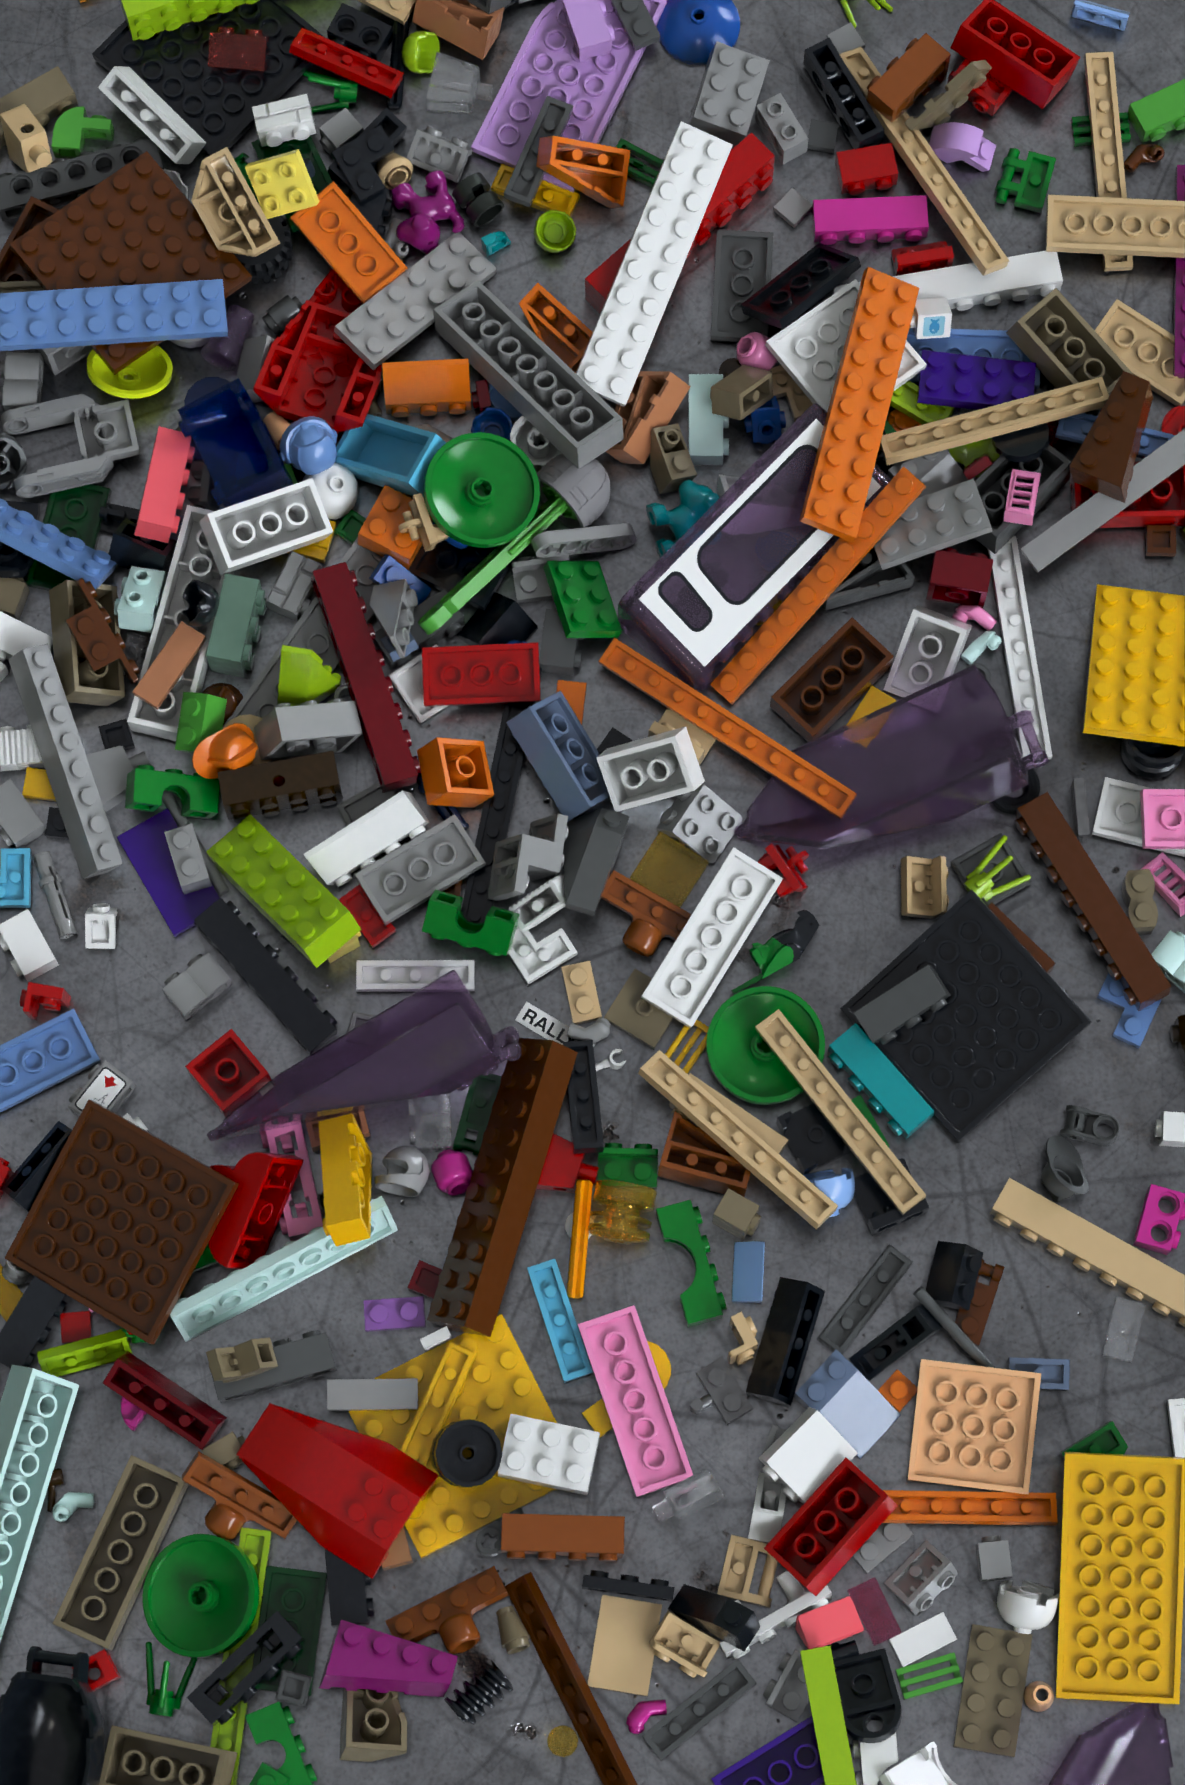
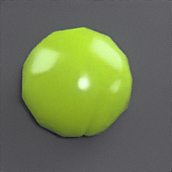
M427 31L411 33L406 38L402 48L404 65L413 73L423 74L434 71L440 54V42L434 32Z
M549 210L538 217L533 234L536 243L543 250L550 253H559L565 251L573 244L576 236V227L573 219L565 212Z

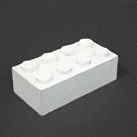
M312 478L208 513L199 521L220 576L325 540L333 533Z

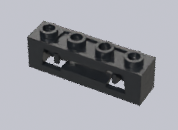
M276 1611L187 1698L212 1725L215 1726L218 1722L224 1725L235 1714L233 1708L241 1700L245 1704L258 1692L255 1686L263 1679L268 1682L280 1671L277 1665L286 1657L291 1660L302 1650L303 1647L300 1643L304 1639ZM272 1630L275 1632L262 1644L271 1653L281 1642L283 1646L272 1657L266 1656L231 1690L233 1694L222 1705L218 1703L229 1694L222 1685L217 1686L215 1691L209 1696L207 1695L220 1680L225 1682L261 1648L258 1644Z

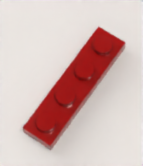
M303 27L290 46L289 53L389 98H392L403 79V72Z

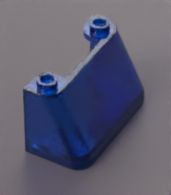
M239 378L178 409L182 418L178 424L185 437L191 435L214 481L213 485L215 488L210 491L218 506L224 504L225 507H229L294 484L284 462L280 459L279 452L256 405Z

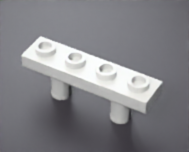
M785 1571L780 1574L777 1580L789 1600L788 1604L758 1621L760 1628L745 1651L725 1641L721 1642L720 1647L725 1657L729 1659L733 1656L734 1659H738L746 1655L750 1651L749 1647L758 1641L764 1644L777 1636L776 1631L784 1626H787L788 1629L796 1626L798 1615L829 1604L828 1601L832 1599V1592L826 1585L815 1596L810 1591L805 1592L800 1582L790 1572Z

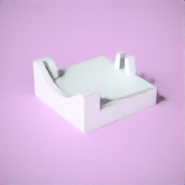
M934 1741L878 1777L882 1785H957L944 1771L939 1761L937 1745Z

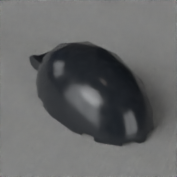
M32 1646L29 1649L26 1671L17 1672L10 1679L11 1683L6 1693L0 1697V1785H99L105 1758L104 1724L96 1696L88 1685L89 1656L87 1653L79 1652L75 1655L44 1651L41 1647ZM42 1663L73 1667V1674L42 1671Z

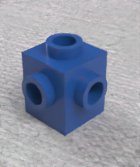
M773 396L772 399L744 418L746 433L751 432L753 443L768 444L782 439L781 429L786 428L785 412L780 411L776 396Z

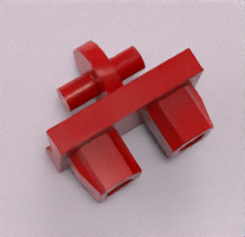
M771 843L765 848L767 853L757 862L772 872L778 868L783 874V880L776 890L778 895L785 897L795 891L802 892L808 888L795 869L797 867L801 874L809 870L803 862L809 857L806 850L797 853L793 846L788 847L785 851L789 855V859L779 844L774 846Z

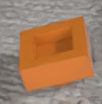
M897 1369L878 1391L900 1412L917 1394V1387Z

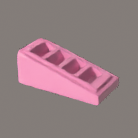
M1012 469L1003 522L1032 526L1041 473ZM1018 478L1024 480H1031L1033 481V484L1016 481V479ZM1015 487L1032 489V492L1015 490ZM1014 496L1028 497V498H1030V500L1018 499V498H1013V497H1014ZM1012 504L1029 506V509L1014 507Z
M1162 852L1140 870L1149 869L1151 871L1157 892L1182 917L1185 914V873ZM1165 865L1167 869L1156 877L1154 873ZM1169 876H1174V878H1172L1166 884L1163 883V881L1166 880ZM1181 884L1182 887H1180L1177 891H1175L1174 893L1171 891L1176 886Z

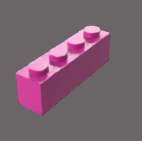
M927 195L813 200L814 242L832 245L837 243V241H849L852 244H860L866 240H877L881 243H887L894 239H905L914 242L927 238L929 228Z

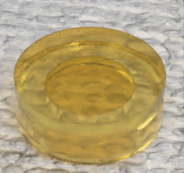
M557 1726L548 1735V1747L556 1756L567 1757L573 1754L578 1746L577 1734L568 1726Z

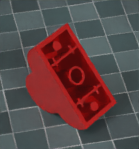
M254 1152L241 1158L236 1166H210L212 1169L239 1183L208 1242L210 1252L218 1263L226 1268L243 1269L253 1264L257 1258L265 1255L303 1164V1159L294 1155Z

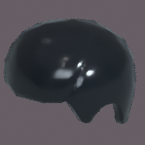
M193 579L183 592L182 597L187 601L189 607L187 610H183L182 613L188 619L189 625L202 627L210 623L215 617L219 606V596L212 586Z

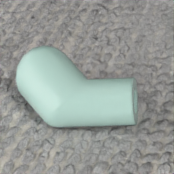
M995 631L984 632L967 647L960 656L961 659L968 665L973 664L987 647L990 650H996L1001 644L1000 636L995 635Z
M65 1493L53 1506V1518L58 1522H65L78 1508H94L95 1494Z

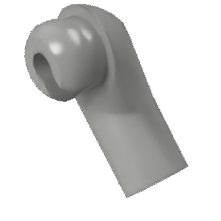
M598 1018L596 1023L587 1028L571 1023L566 1036L577 1041L593 1040V1044L609 1035L611 1024L606 1018Z

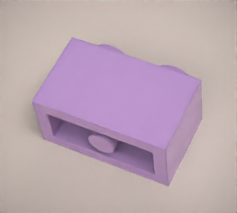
M563 0V13L579 61L612 52V41L615 40V34L611 23L606 24L604 16L607 15L604 1Z

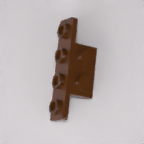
M83 578L77 580L75 583L89 608L70 617L65 622L91 669L95 672L118 659L131 684L138 682L137 675L140 674V670L133 658L128 660L125 656L123 649L126 648V645L118 632L113 634L108 624L112 620L104 607L99 609L94 600L98 595L90 581L85 583Z

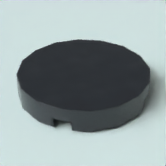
M1044 423L992 437V442L1000 456L1002 454L1012 462H1028L1042 455V451L1045 448L1047 449L1050 443V430L1048 424Z

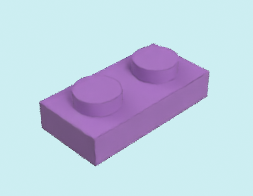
M424 1297L364 1300L365 1331L426 1328Z

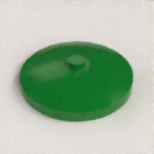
M475 432L455 437L437 451L425 473L423 494L431 518L446 535L464 545L489 548L510 542L527 528L538 508L540 485L532 462L517 445L495 434Z
M759 986L740 991L726 1000L712 1018L706 1040V1051L710 1068L718 1082L729 1093L741 1100L754 1104L771 1105L791 1100L804 1092L755 1030V1026L778 1009L821 1063L823 1062L825 1036L821 1022L806 1001L788 990L772 986Z
M193 1534L182 1537L165 1547L155 1558L148 1570L142 1595L144 1615L156 1639L172 1652L193 1658H208L222 1654L242 1640L255 1619L259 1604V1584L255 1569L248 1556L237 1545L227 1539L209 1534Z

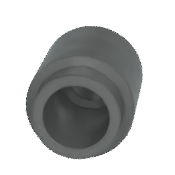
M286 295L266 310L267 314L262 319L276 336L280 332H284L285 326L291 319L297 316L303 304L296 296L291 299L289 295Z

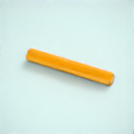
M577 1180L567 1283V1295L569 1298L575 1299L582 1298L584 1293L593 1183L589 1180Z

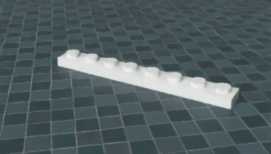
M1013 536L996 554L989 549L988 554L989 559H993L991 573L1022 762L1028 763L1051 760L1052 750L1017 538Z

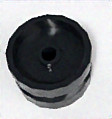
M1121 738L1120 753L1123 762L1132 772L1144 778L1157 779L1166 777L1177 769L1184 756L1185 747Z
M469 1419L451 1422L442 1428L433 1439L430 1455L432 1466L441 1479L450 1485L472 1487L482 1485L494 1476L500 1467L502 1449L500 1440L493 1429L483 1422ZM467 1447V1450H471L472 1455L465 1459L462 1451Z

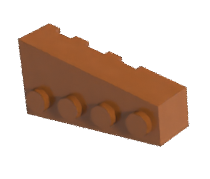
M502 1513L501 1553H507V1558L525 1559V1554H538V1559L555 1560L556 1555L568 1556V1560L582 1561L587 1560V1557H599V1561H617V1558H622L624 1555L625 1516Z

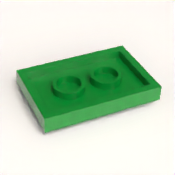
M547 561L543 569L566 638H618L622 629L599 561Z

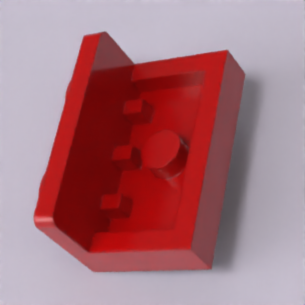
M965 58L957 70L949 74L948 82L970 64L971 61ZM987 73L985 75L986 81L978 88L972 89L967 96L976 110L981 113H988L993 117L1010 95L1012 89Z

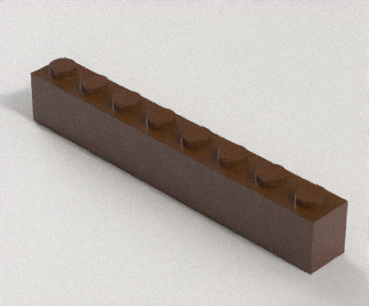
M1046 792L1017 808L1015 820L1017 829L1022 835L1027 834L1032 842L1030 848L1038 860L1042 858L1047 868H1045L1048 878L1053 884L1058 883L1062 890L1060 895L1068 908L1073 907L1078 915L1076 921L1083 932H1089L1093 939L1091 941L1093 949L1099 957L1103 955L1108 962L1107 970L1114 981L1119 980L1124 988L1122 993L1130 1006L1135 1005L1137 1010L1141 1011L1169 995L1170 983L1049 793Z

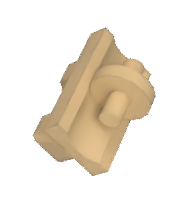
M422 493L412 496L413 500L409 502L411 511L402 513L405 522L400 524L398 528L400 533L409 532L412 541L421 538L426 552L433 550L437 543L448 539L449 536L436 524H432Z

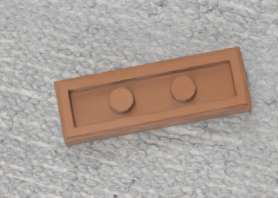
M181 621L133 690V695L158 710L206 641V636Z

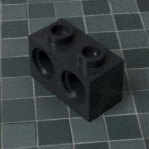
M342 3L327 29L328 39L380 62L392 42L393 30L392 26ZM344 28L353 29V31L348 34L340 32ZM371 39L378 41L372 46L365 44L366 41Z

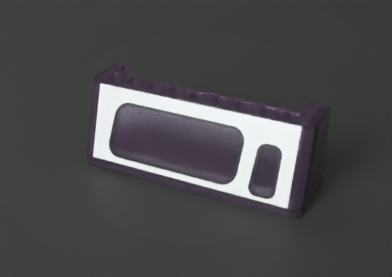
M818 403L811 405L637 581L618 604V620L622 631L667 672L697 691L700 689L703 692L710 686L714 680L712 675L719 661L724 663L732 656L735 651L733 647L739 641L744 643L753 634V627L759 621L765 622L774 612L772 607L779 600L783 602L794 590L792 587L799 580L802 581L813 569L812 566L818 560H821L840 538L799 521L827 417V411ZM876 463L864 510L891 481Z

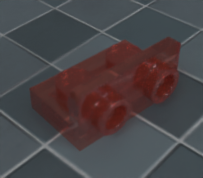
M217 26V32H210L208 66L265 71L266 47L269 36L262 35V30L245 29V34L234 33L233 27Z

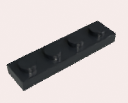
M593 1040L563 1042L564 1046L578 1052L567 1087L573 1153L603 1152L604 1142Z

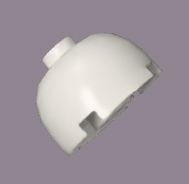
M334 463L331 468L321 473L304 476L302 481L313 479L329 520L343 518L355 506L359 495L358 482L354 474L346 467Z
M1013 1580L1000 1583L997 1607L1002 1618L1008 1624L1014 1626V1631L1022 1634H1031L1032 1630L1042 1629L1049 1625L1058 1608L1059 1593L1053 1596V1589L1027 1581H1022V1586H1012Z

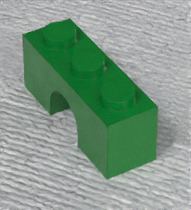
M138 765L137 768H134L127 774L125 808L154 812L162 806L163 792L170 791L175 793L181 800V816L210 819L218 813L219 779H207L197 773L186 775L179 769H166L165 772L154 770L155 767L150 765Z
M435 889L429 899L422 932L429 933L435 939L443 940L446 938L456 941L460 946L466 948L477 947L484 949L490 955L507 956L513 944L520 914L491 906L484 922L471 923L464 918L461 912L463 897Z
M278 1701L245 1715L256 1745L259 1746L269 1741H277L284 1747L286 1752L285 1762L277 1770L290 1777L287 1785H314L313 1782L318 1779L312 1764H305L301 1753L306 1752V1748L300 1734L296 1736L293 1734L290 1724L295 1723L289 1706L283 1707L282 1703Z

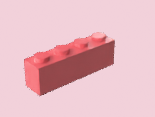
M158 427L134 533L135 536L168 543L171 533L177 534L180 517L175 516L176 509L182 510L185 493L180 492L181 486L187 487L190 470L185 469L186 462L192 463L195 447L190 446L192 434Z

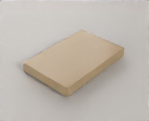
M602 1595L588 1687L648 1697L654 1660L653 1652L655 1650L649 1641L659 1626L662 1604Z

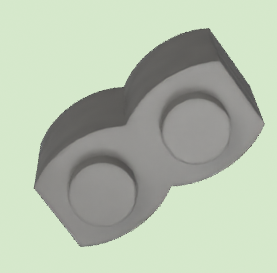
M7 352L5 361H1L0 375L1 378L5 379L3 387H0V404H3L5 412L10 409L41 403L44 360L41 353Z
M209 952L204 956L202 954L196 955L188 962L189 968L181 974L175 972L164 982L166 985L163 988L164 994L185 1020L196 1014L208 1002L216 998L232 984L230 977Z

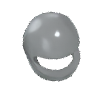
M399 1146L391 1150L382 1160L387 1169V1174L375 1177V1187L377 1189L398 1196L414 1197L420 1194L427 1183L430 1168L425 1155L420 1150L411 1146Z

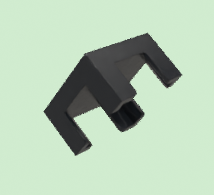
M814 1103L794 1113L789 1111L777 1117L776 1124L782 1136L788 1139L787 1146L802 1175L808 1174L852 1152Z

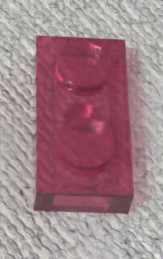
M875 1577L847 1591L854 1602L857 1613L873 1646L902 1633Z

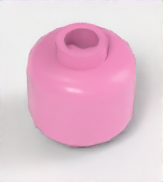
M751 332L742 337L736 348L739 363L768 371L771 370L777 360L765 346L766 341L770 338L759 332Z

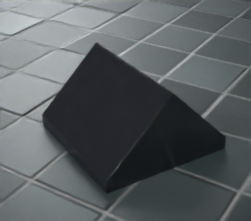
M495 592L485 612L478 609L462 627L457 636L468 645L507 644L511 640L527 642L538 629V626L515 600Z

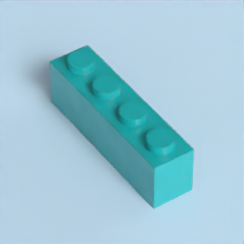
M857 1023L829 1045L828 1052L830 1055L828 1058L838 1070L843 1068L850 1076L848 1078L849 1083L858 1092L864 1091L870 1098L867 1100L870 1107L877 1114L882 1112L889 1120L887 1125L895 1135L900 1136L902 1134L907 1139L933 1117L935 1111L875 1043H872Z

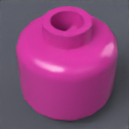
M452 1149L444 1150L437 1155V1159L431 1165L433 1177L441 1192L448 1193L451 1196L466 1192L473 1170L468 1157L463 1152H454Z

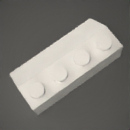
M402 790L304 853V856L327 885L336 884L339 887L353 878L351 873L357 869L363 870L376 862L375 858L385 852L387 855L401 847L399 842L407 837H410L412 840L426 831L424 826L430 822L412 793Z

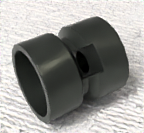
M474 173L466 177L452 192V196L459 206L463 209L467 208L466 215L476 227L483 226L492 221L504 208V203L496 192L490 191V184L482 173Z

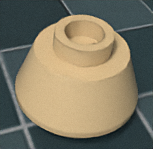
M392 153L378 161L376 171L385 188L392 190L399 184L410 181L413 165L407 158L397 153Z

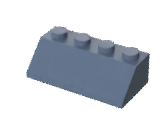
M561 691L528 707L506 722L513 737L524 751L527 760L532 764L543 786L557 805L558 811L562 815L568 816V821L610 797L596 759L600 754Z

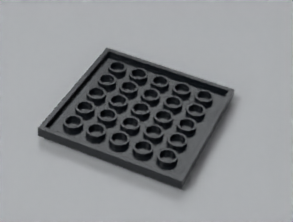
M259 0L254 4L245 3L236 6L227 13L218 12L209 15L200 22L191 21L182 24L173 31L164 30L155 33L153 37L146 40L138 39L133 41L125 20L92 55L109 72L114 66L130 67L206 142L201 151L210 156L225 147L230 149L255 124L253 106L277 101L313 64L289 53L291 43L300 29L303 27L318 35L321 34L281 0Z
M972 889L840 1008L853 1024L857 1023L865 1032L854 1012L925 966H933L951 996L945 999L948 1004L934 1013L929 1009L920 1015L923 1020L909 1029L903 1026L895 1031L898 1035L896 1038L884 1045L881 1042L875 1043V1045L935 1111L934 1115L958 1141H961L1092 1023Z

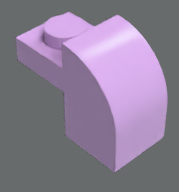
M957 122L935 125L929 142L937 157L945 163L963 160L981 172L990 170L996 148L994 143L982 137L983 130L969 124Z

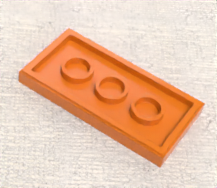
M333 181L317 194L320 202L316 206L297 211L290 217V220L360 302L364 304L408 270V268Z

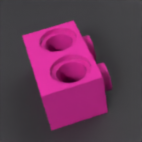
M1154 1184L1148 1187L1133 1246L1165 1255L1169 1254L1171 1248L1177 1249L1181 1232L1176 1230L1179 1219L1183 1221L1185 1219V1193ZM1162 1199L1169 1200L1173 1205V1212H1162L1158 1202ZM1161 1228L1165 1232L1166 1239L1162 1242L1155 1241L1151 1236V1229Z

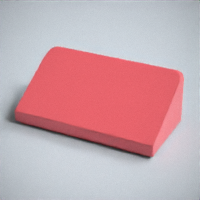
M850 1596L798 1615L795 1630L807 1649L827 1646L863 1632L864 1628L854 1602Z

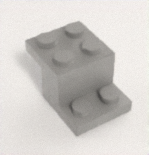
M557 813L533 821L530 824L529 835L520 834L496 842L487 899L501 901L525 894L529 880L535 881L560 873L565 860L563 854L564 842L569 833L567 826L568 816Z

